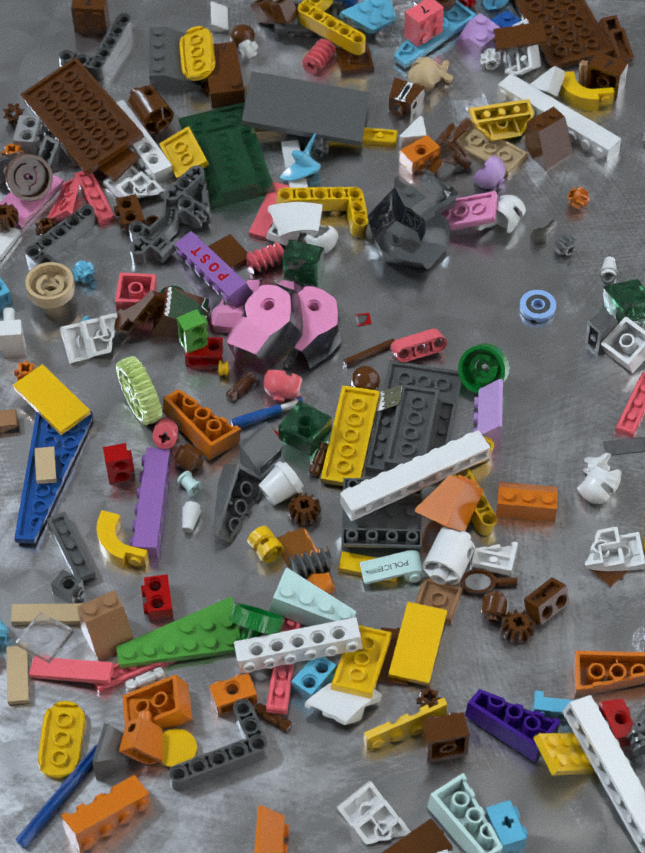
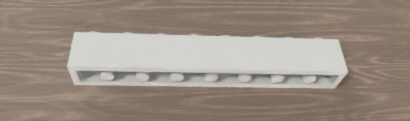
M510 73L498 84L497 97L505 102L529 99L534 112L533 118L554 106L566 118L570 141L596 155L598 158L608 162L619 151L620 137Z
M479 430L467 433L458 440H452L440 448L432 449L425 455L417 456L405 464H399L392 470L381 472L370 480L366 479L359 485L346 488L340 493V504L350 520L354 521L441 481L449 475L452 476L489 459L491 447Z
M591 695L571 701L562 712L639 851L645 853V790L641 785L640 779L634 773L628 758L622 752L618 740L613 736L607 721L604 720L597 703L594 702Z

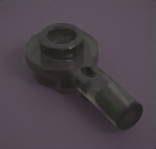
M552 220L545 227L533 230L530 234V241L536 245L545 244L548 240L547 234L557 226V222Z

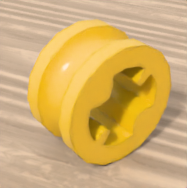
M219 360V377L222 375L229 377V360H226V362Z

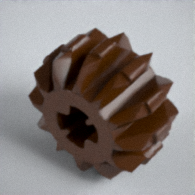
M5 202L4 205L0 204V231L8 230L10 232V228H16V224L19 223V212L13 204L8 205Z
M306 492L304 496L297 494L296 498H291L288 505L290 519H294L295 524L302 522L303 527L306 523L312 526L313 520L318 521L321 513L319 499H315L314 494L308 496Z
M515 609L514 614L508 611L506 617L502 618L501 633H504L505 639L511 638V643L518 641L521 645L523 640L528 642L530 637H533L535 634L534 628L536 623L532 621L531 614L526 615L525 610L518 613L517 609Z

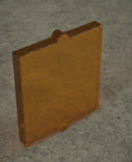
M304 527L292 532L287 531V534L277 537L284 547L281 555L288 568L290 567L288 556H292L294 559L295 554L298 553L302 558V553L305 551L310 556V550L312 549L317 553Z

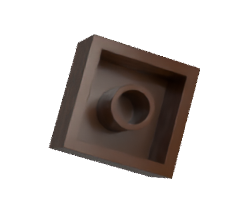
M72 0L71 12L75 33L107 34L110 22L107 0Z
M596 52L588 66L586 88L601 89L613 87L614 100H617L625 87L628 63Z
M451 712L446 716H431L422 720L421 742L427 762L468 754L470 733L464 712Z

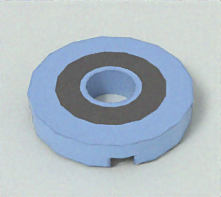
M528 291L520 300V312L527 320L531 321L532 319L536 320V322H544L551 319L555 314V298L546 291ZM539 304L542 308H535L534 305Z

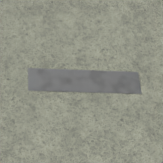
M645 437L603 441L605 453L617 455L645 451Z

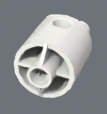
M443 527L438 533L423 564L425 574L437 584L444 585L448 583L457 585L475 551V546L470 540L471 535L465 531L457 532L448 527Z

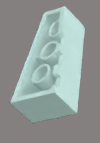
M287 567L273 596L269 612L306 626L354 618L356 614L355 610Z

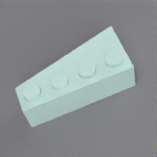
M464 773L430 794L427 808L466 853L502 852L503 847L491 824H488L484 816L485 812L477 803L475 793L469 787Z

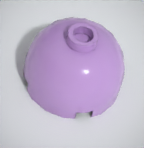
M494 154L484 163L482 169L477 171L472 181L482 189L488 190L495 186L499 188L505 182L503 178L506 174L504 162Z

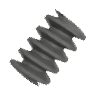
M328 546L325 547V551L321 547L318 548L317 553L314 549L310 550V556L306 551L302 553V558L298 553L295 554L294 559L292 556H288L290 569L300 576L303 573L305 577H308V571L314 574L316 569L323 573L325 566L328 571H331L332 558Z

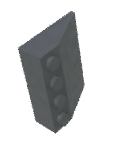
M168 27L149 28L150 85H153L156 90L201 88V80L191 81L182 72L179 43L181 37L186 35L184 32Z

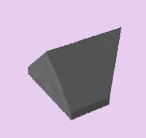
M45 135L38 156L49 164L52 173L76 167L77 164L63 144Z

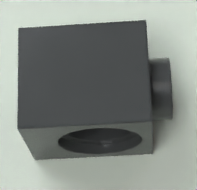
M64 569L61 570L51 583L53 594L69 603H75L77 599H81L85 591L83 580Z

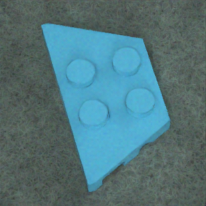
M365 0L342 11L339 15L342 19L346 17L354 21L353 25L362 28L369 34L394 24L397 19L391 0Z

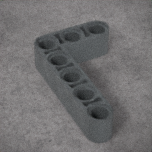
M121 13L116 17L94 56L71 50L61 51L59 53L60 67L76 57L97 81L103 80L133 31L131 16L127 13Z
M81 206L72 215L65 218L29 245L25 250L28 266L33 269L42 263H60L53 257L96 225L93 206Z
M240 699L236 701L233 707L234 719L243 739L172 766L169 770L172 789L175 791L186 790L262 761L268 756V741L250 701ZM247 711L246 714H240L239 712ZM249 728H254V729H255V730L252 731V732L247 731V729H249ZM256 746H262L263 748L258 750V749H255L254 747H256ZM237 753H242V754H243V756H241V757H236V756H234V755L237 754ZM216 761H223L220 765L215 764ZM197 768L204 769L201 772H195ZM177 776H183L181 780L174 779Z

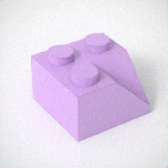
M480 13L467 23L456 44L480 61V54L486 49L492 48L497 50L493 29L500 27Z

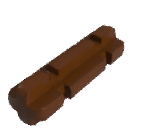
M251 371L247 372L232 387L233 389H229L226 392V398L234 401L238 397L237 395L243 393L250 386L249 384L256 380L255 374Z
M321 442L319 444V450L316 451L309 468L311 476L317 477L326 458L328 443Z
M262 703L256 705L254 711L257 716H263L265 721L275 727L279 726L280 730L288 732L291 729L292 722L290 720L283 719V716L280 714L266 713V706Z

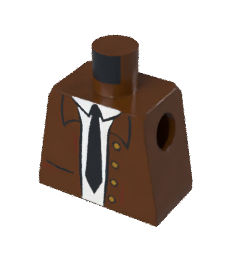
M394 78L389 95V109L392 110L391 113L395 117H400L402 113L412 115L425 99V86Z

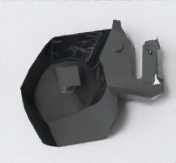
M427 169L420 181L437 199L435 203H430L414 186L402 183L398 176L394 178V188L368 214V222L373 239L386 263L429 269L449 247V222L440 213L455 206L458 192L453 187L448 188L434 176L433 172Z

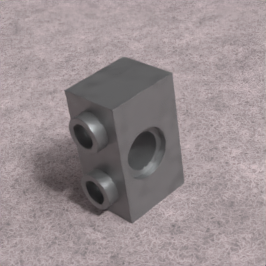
M603 310L588 321L585 345L597 355L604 351L601 346L602 341L617 326L618 321L616 318Z

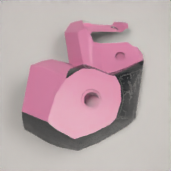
M262 278L248 280L246 283L253 294L237 308L232 304L224 305V299H222L220 304L210 313L209 324L216 332L229 333L227 344L234 357V346L258 355L272 368L292 351L303 335V316L300 298L295 290Z
M282 280L277 284L295 290L300 298L303 316V335L294 348L303 352L311 368L328 357L341 342V322L337 301L333 295L312 284L302 283L297 280L293 282Z

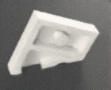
M511 542V546L501 547L498 544L491 547L475 548L471 568L511 576L518 542Z

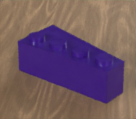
M479 689L468 701L465 711L466 718L534 762L541 755V752L533 738L540 733H558L561 723L560 719H550L545 717L544 713L524 709V706L518 703L511 704L506 702L505 698Z

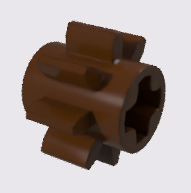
M10 103L8 104V109H3L5 112L3 118L9 120L8 124H12L13 121L17 124L19 116L23 115L24 109L19 108V103L14 106Z
M50 217L41 218L38 223H35L36 235L43 236L57 225L56 221L52 222Z
M430 687L425 691L420 690V697L416 698V704L420 705V708L428 705L430 708L439 704L437 701L441 699V697H438L439 690L434 691Z

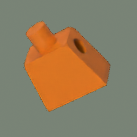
M140 711L138 719L126 723L119 752L148 766L163 761L162 728L151 722L152 713L150 711Z

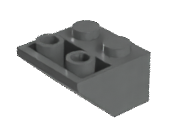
M267 422L262 426H258L253 434L243 439L239 445L241 465L260 476H263L284 457V445Z

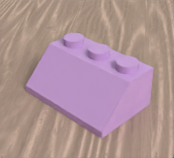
M498 379L479 389L478 397H474V408L478 410L477 413L474 412V424H477V428H474L473 432L479 430L483 437L492 439L494 448L499 449L502 432L503 379Z

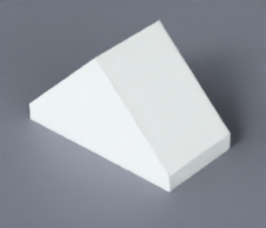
M554 66L530 83V85L547 95L557 97L565 77V72Z
M419 116L399 136L400 149L426 136L422 116Z

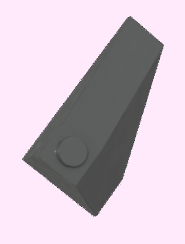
M239 463L223 466L218 482L213 536L226 543L232 541L241 528L245 517L249 516L252 512L251 508L262 497L263 493L258 485L264 480V477Z

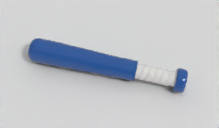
M298 396L294 401L282 405L277 404L233 418L231 424L232 426L236 425L239 428H243L282 414L284 411L296 407L302 408L305 406L302 396Z

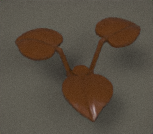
M465 118L456 128L455 124L450 123L445 131L436 139L435 142L439 146L446 142L455 153L452 156L454 161L441 158L440 160H435L428 167L427 170L433 172L434 176L442 168L444 162L455 167L459 165L464 170L472 164L473 158L463 150L457 141L467 130L476 126L470 119Z

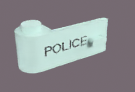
M416 550L360 562L365 585L399 576H404L407 581L415 583L424 576L420 554Z

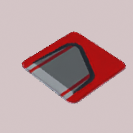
M369 313L355 315L358 326L372 324Z

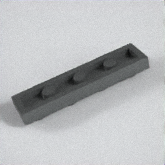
M65 511L47 518V523L72 574L83 581L95 577V571Z

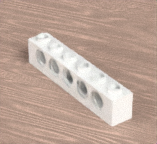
M125 101L116 102L145 136L128 148L137 154L139 158L136 161L140 169L143 168L145 175L151 181L154 179L158 184L172 178V165Z
M356 617L234 642L240 674L363 649Z

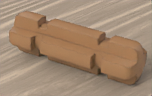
M581 60L578 83L586 87L589 62Z

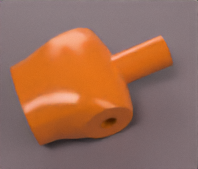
M329 572L309 575L308 581L326 593L331 594L336 591Z

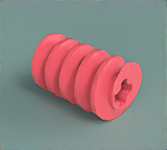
M318 40L302 60V66L305 71L316 75L336 53V47L329 40Z
M275 242L273 246L261 247L260 251L256 249L253 253L248 252L246 256L248 268L253 275L254 269L259 273L261 272V266L267 270V264L274 268L275 261L278 265H281L280 259L287 263L285 251L278 242Z
M164 417L157 421L152 434L153 441L157 447L168 449L175 444L179 430L177 424L169 417Z

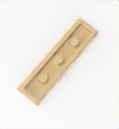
M84 603L12 604L11 625H81L77 606Z

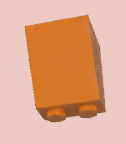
M458 474L457 478L449 475L416 507L415 512L454 530L466 531L484 489L477 487L478 482Z

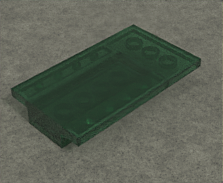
M245 102L178 118L181 130L189 126L209 162V165L203 169L205 181L207 182L206 190L209 193L210 210L263 197L267 193L275 192V187L254 128L241 125Z

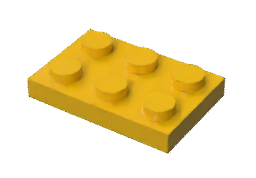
M189 126L159 143L165 157L171 163L172 170L177 179L192 166L198 165L204 168L209 165Z
M540 733L533 738L552 776L592 774L595 772L574 733Z

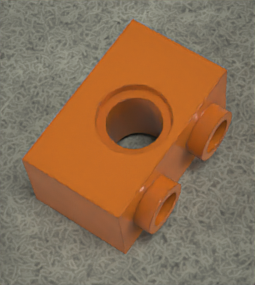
M428 135L400 150V163L411 174L423 170L435 160L440 159V146Z
M249 673L237 674L231 679L216 681L213 685L209 686L210 697L218 716L233 712L234 704L240 699H246L252 705L257 704V693ZM231 691L237 692L236 694H233V695L228 694V693L231 692Z

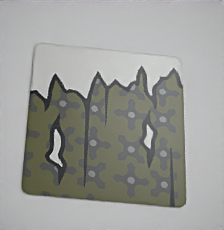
M403 385L380 392L376 411L398 405Z

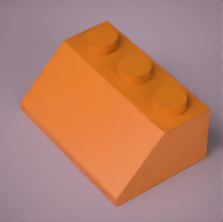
M499 482L496 516L555 522L558 489L554 486Z
M258 805L254 853H288V844H284V837H289V824H285V816L265 806Z

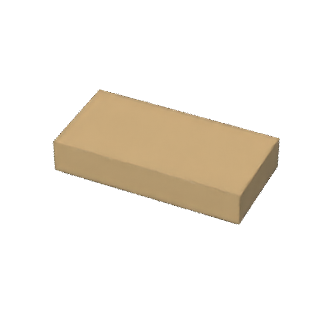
M54 446L35 448L37 484L57 482Z

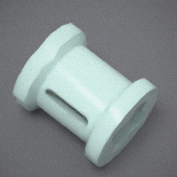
M185 471L177 479V484L183 486L191 497L197 495L202 489V483L196 481L190 471Z

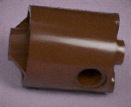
M153 85L136 87L130 91L127 106L149 134L162 132L170 125L174 112Z

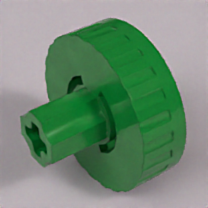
M487 343L477 344L466 350L458 364L460 380L467 389L474 393H478L479 389L498 379H503L504 384L510 369L509 361L503 351L497 346Z
M242 603L233 604L229 617L230 621L244 627L240 640L260 637L262 633H280L285 620L275 613Z

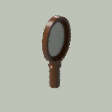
M473 569L463 574L460 585L468 593L484 594L491 591L495 586H517L518 579L517 577L495 578L487 570Z

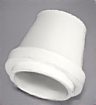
M277 462L274 465V469L258 485L264 496L273 506L303 492L302 488L304 486L301 480L286 462Z

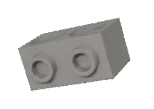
M19 116L13 144L21 146L23 153L35 154L37 147H40V134L44 132V124H41L40 117Z

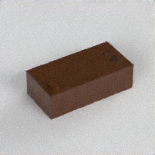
M235 41L213 44L215 67L212 73L206 77L211 108L245 104V90Z

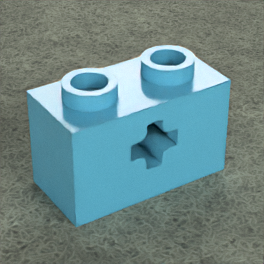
M510 800L486 807L485 818L488 824H491L503 847L501 853H508L525 847L528 833L525 826H521L518 820L520 815L517 807H513Z

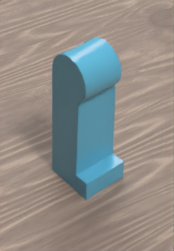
M535 690L532 712L539 711L550 719L557 718L567 721L562 711L569 702L574 700L543 697L544 691Z

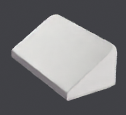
M210 1L212 33L229 32L227 7Z

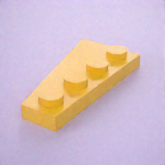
M445 698L437 700L439 704L429 708L428 705L421 707L420 711L415 715L411 716L407 713L400 716L394 724L389 721L364 732L366 749L379 748L384 743L390 741L397 742L406 736L421 734L422 720L431 716H446L447 702Z

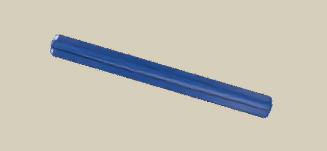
M94 745L17 836L16 843L23 848L28 845L91 770L97 745Z

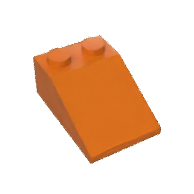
M176 674L122 695L125 725L128 721L138 719L140 711H150L152 713L151 722L162 729L174 728L192 721L189 684Z

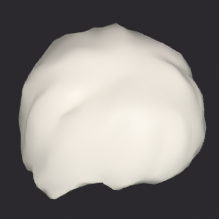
M320 225L318 236L307 234L304 240L313 253L326 254L336 245L338 233L332 226Z

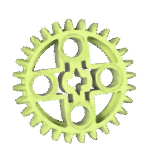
M130 356L122 359L116 364V373L130 408L141 424L147 426L157 422L162 417V409L159 402L160 399L157 396L155 386L149 374L136 357Z

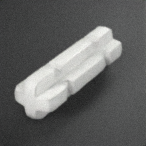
M162 667L154 669V672L149 671L135 677V680L130 679L125 682L126 689L130 693L137 690L136 688L138 687L140 689L155 683V680H162L165 678L164 670Z

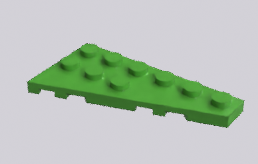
M233 596L117 646L119 669L158 662L166 663L236 653L234 642L240 641L238 624L229 620L234 604Z

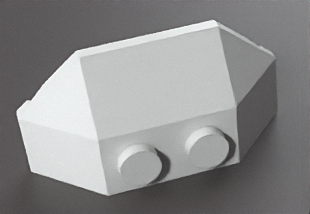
M524 19L512 26L529 24V21ZM538 45L502 50L506 75L511 73L515 76H520L541 67Z

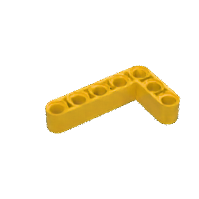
M304 0L298 5V22L301 25L354 55H362L365 52L366 37L363 33L324 12L332 5L333 0Z
M300 187L281 188L278 190L275 204L307 202L322 204V211H346L351 234L358 238L365 236L369 222L363 191L360 188Z
M484 437V439L487 441V443H488L489 446L491 447V448H490V456H491L492 451H493V449H494V442L492 441V439H490V438H488V437ZM469 468L452 475L457 478L459 474L476 481ZM482 493L470 520L480 535L488 536L494 530L497 516Z

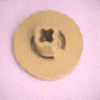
M56 262L42 263L31 269L26 276L27 295L31 302L38 307L47 309L57 308L70 301L74 295L75 285L72 272L63 264Z

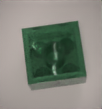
M289 239L283 253V279H288L289 281L297 280L318 287L325 271L324 247Z
M639 279L603 286V305L608 313L616 318L618 321L617 325L625 316L631 321L645 319V288Z
M299 400L278 426L279 439L311 457L319 444L332 431V417Z

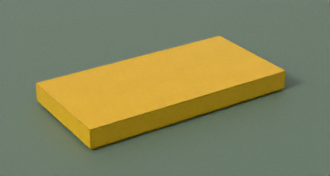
M43 364L13 384V389L60 435H63L91 414L90 409Z
M407 602L389 670V677L429 686L447 617V610Z
M358 625L363 649L342 653L331 684V690L372 699L390 644L392 632Z

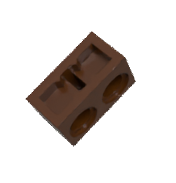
M136 194L115 198L116 206H113L115 216H119L118 225L120 230H124L125 236L130 235L129 225L132 222L140 221L145 224Z
M551 577L524 598L526 615L531 614L533 621L543 625L569 604L567 585Z

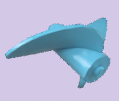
M314 133L304 152L292 151L295 163L280 176V179L295 181L311 174L315 175L320 170L321 164L310 157L316 133Z

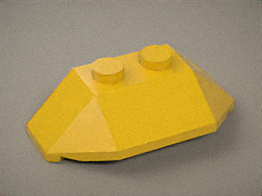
M529 99L468 109L471 120L476 125L475 127L490 142L521 137L526 129L527 121L531 120L534 116Z

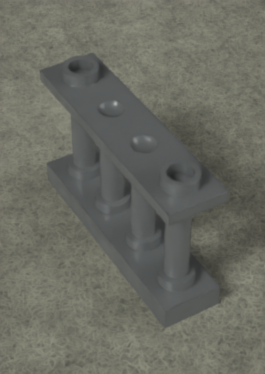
M293 1L298 12V5L302 1ZM333 1L332 5L324 12L337 19V16L342 12V1ZM298 16L297 24H275V41H318L326 39L298 22Z

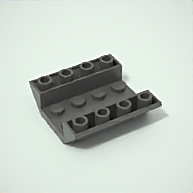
M343 478V490L349 487L352 488L359 485L362 481L372 478ZM422 489L354 521L350 520L343 509L341 547L422 549V515L415 512L416 507L422 502Z

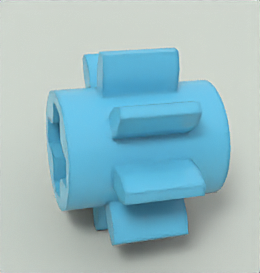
M85 261L77 262L73 267L74 270H72L75 280L77 282L81 280L82 283L90 282L96 273L92 263H86Z

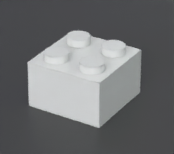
M625 316L602 341L601 346L608 356L633 373L645 360V330Z

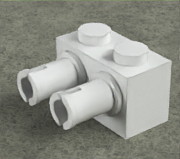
M5 308L3 310V321H0V351H2L3 358L26 357V341L21 319L15 320V310L13 308Z

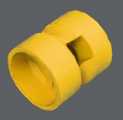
M260 526L248 536V544L256 551L263 563L273 562L283 553V545L275 538L268 526Z

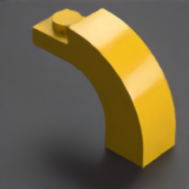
M574 71L565 72L559 95L572 107L585 111H597L600 105L613 104L614 89L613 87L601 89L585 88L577 82Z
M101 510L97 521V536L100 549L106 559L125 569L127 563L133 566L146 567L149 561L147 550L125 545L117 538L122 527L121 516Z

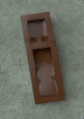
M617 15L601 18L598 24L614 49V57L624 62L632 61L634 55L624 27L621 28Z
M150 290L142 300L128 309L120 308L116 312L115 330L129 335L137 324L144 326L166 299L164 295Z

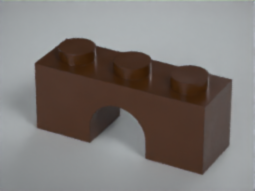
M256 0L250 4L256 21L264 24H289L299 15L293 0H276L274 2L273 0Z

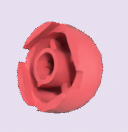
M268 370L265 372L264 389L269 396L273 397V401L284 403L285 400H291L299 393L302 383L300 376L292 373V376L286 375V371Z

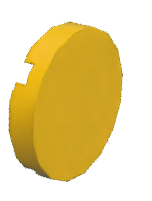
M176 728L162 734L163 761L159 762L162 766L171 768L176 764L196 757L198 751L197 744L191 733Z

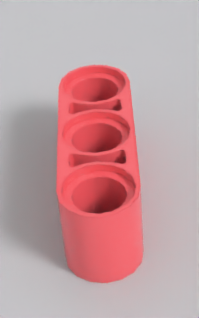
M430 329L397 339L391 344L390 349L400 362H408L444 350L447 346V340L438 329Z

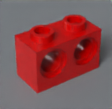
M207 338V346L188 354L185 351L186 367H218L219 360L223 362L224 359L223 338Z
M126 443L103 447L109 485L131 481V473L135 472L132 452L127 450Z
M168 574L144 577L145 585H141L142 598L146 597L147 601L143 603L144 615L149 616V622L174 619Z

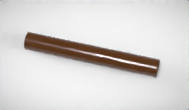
M392 338L343 359L344 364L348 366L388 349L395 340Z

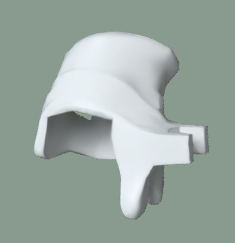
M514 195L500 196V200L497 202L496 222L478 225L477 230L482 231L486 227H492L497 224L506 228V233L512 232L526 212L523 201Z
M604 453L600 457L584 458V462H588L589 467L583 469L587 476L577 487V490L590 503H606L610 495L614 494L615 490L618 489L621 482V471L619 469L610 471V466L607 464L611 457L610 453Z

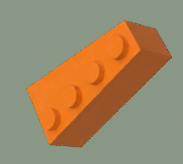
M180 389L163 397V413L177 424L179 430L202 451L209 461L240 443L241 428L236 425L232 426L224 417L216 416L210 408L202 407L198 404L197 400Z
M575 651L573 658L574 699L645 684V652Z
M133 775L111 787L110 793L107 795L100 793L95 796L93 802L86 806L82 803L76 807V812L70 815L68 812L62 814L61 819L65 834L79 852H82L84 849H90L101 837L110 835L118 825L127 823L135 813L144 811L151 803L150 794L138 778Z

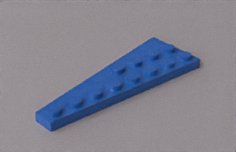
M36 411L14 537L15 543L35 544L93 420V411H91L88 417L63 435H60ZM54 446L57 482L37 484L35 448Z

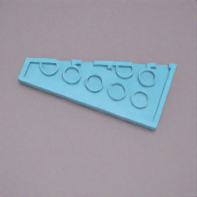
M456 0L451 10L443 12V30L439 35L431 38L419 47L407 39L395 53L394 61L406 69L417 59L422 58L464 29L467 23L477 15Z

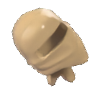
M429 57L419 58L411 65V69L408 72V80L411 83L425 86L426 92L432 91L435 83L439 81L451 84L453 76L447 73L449 61L444 60L440 66Z

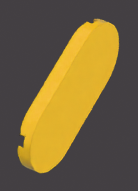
M195 26L185 32L186 35L181 37L179 43L182 72L191 81H199L206 78L215 67L213 36L209 29L203 26Z
M59 701L55 703L54 706L47 709L43 717L38 765L42 774L52 780L67 779L81 762L86 719L83 710L72 701Z

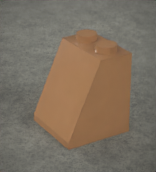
M115 590L77 606L82 632L97 661L102 662L117 655V646L134 639L124 606Z

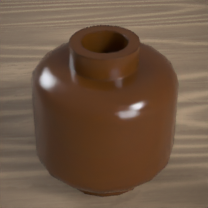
M191 444L181 445L174 456L176 465L190 472L194 469L199 470L204 461L201 459L202 451Z
M489 591L488 594L483 596L481 614L487 617V621L499 622V619L506 617L509 601L504 596V593Z

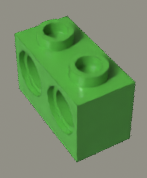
M197 309L177 317L179 341L187 354L207 346L209 334L206 326L208 323L205 316L201 315Z

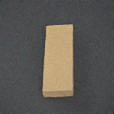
M27 645L7 647L8 705L29 703Z

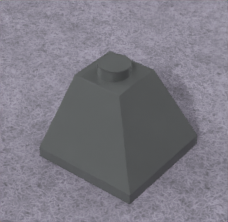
M104 723L92 760L96 780L99 781L127 766L129 759H132L119 752L123 733L107 723Z

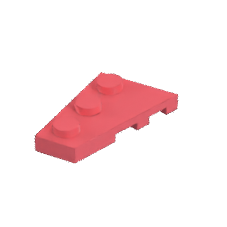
M74 177L63 184L48 216L52 222L60 223L63 219L72 215L80 183L77 178Z

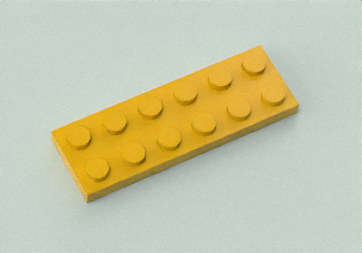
M342 385L322 470L321 483L343 486V478L362 477L380 391Z

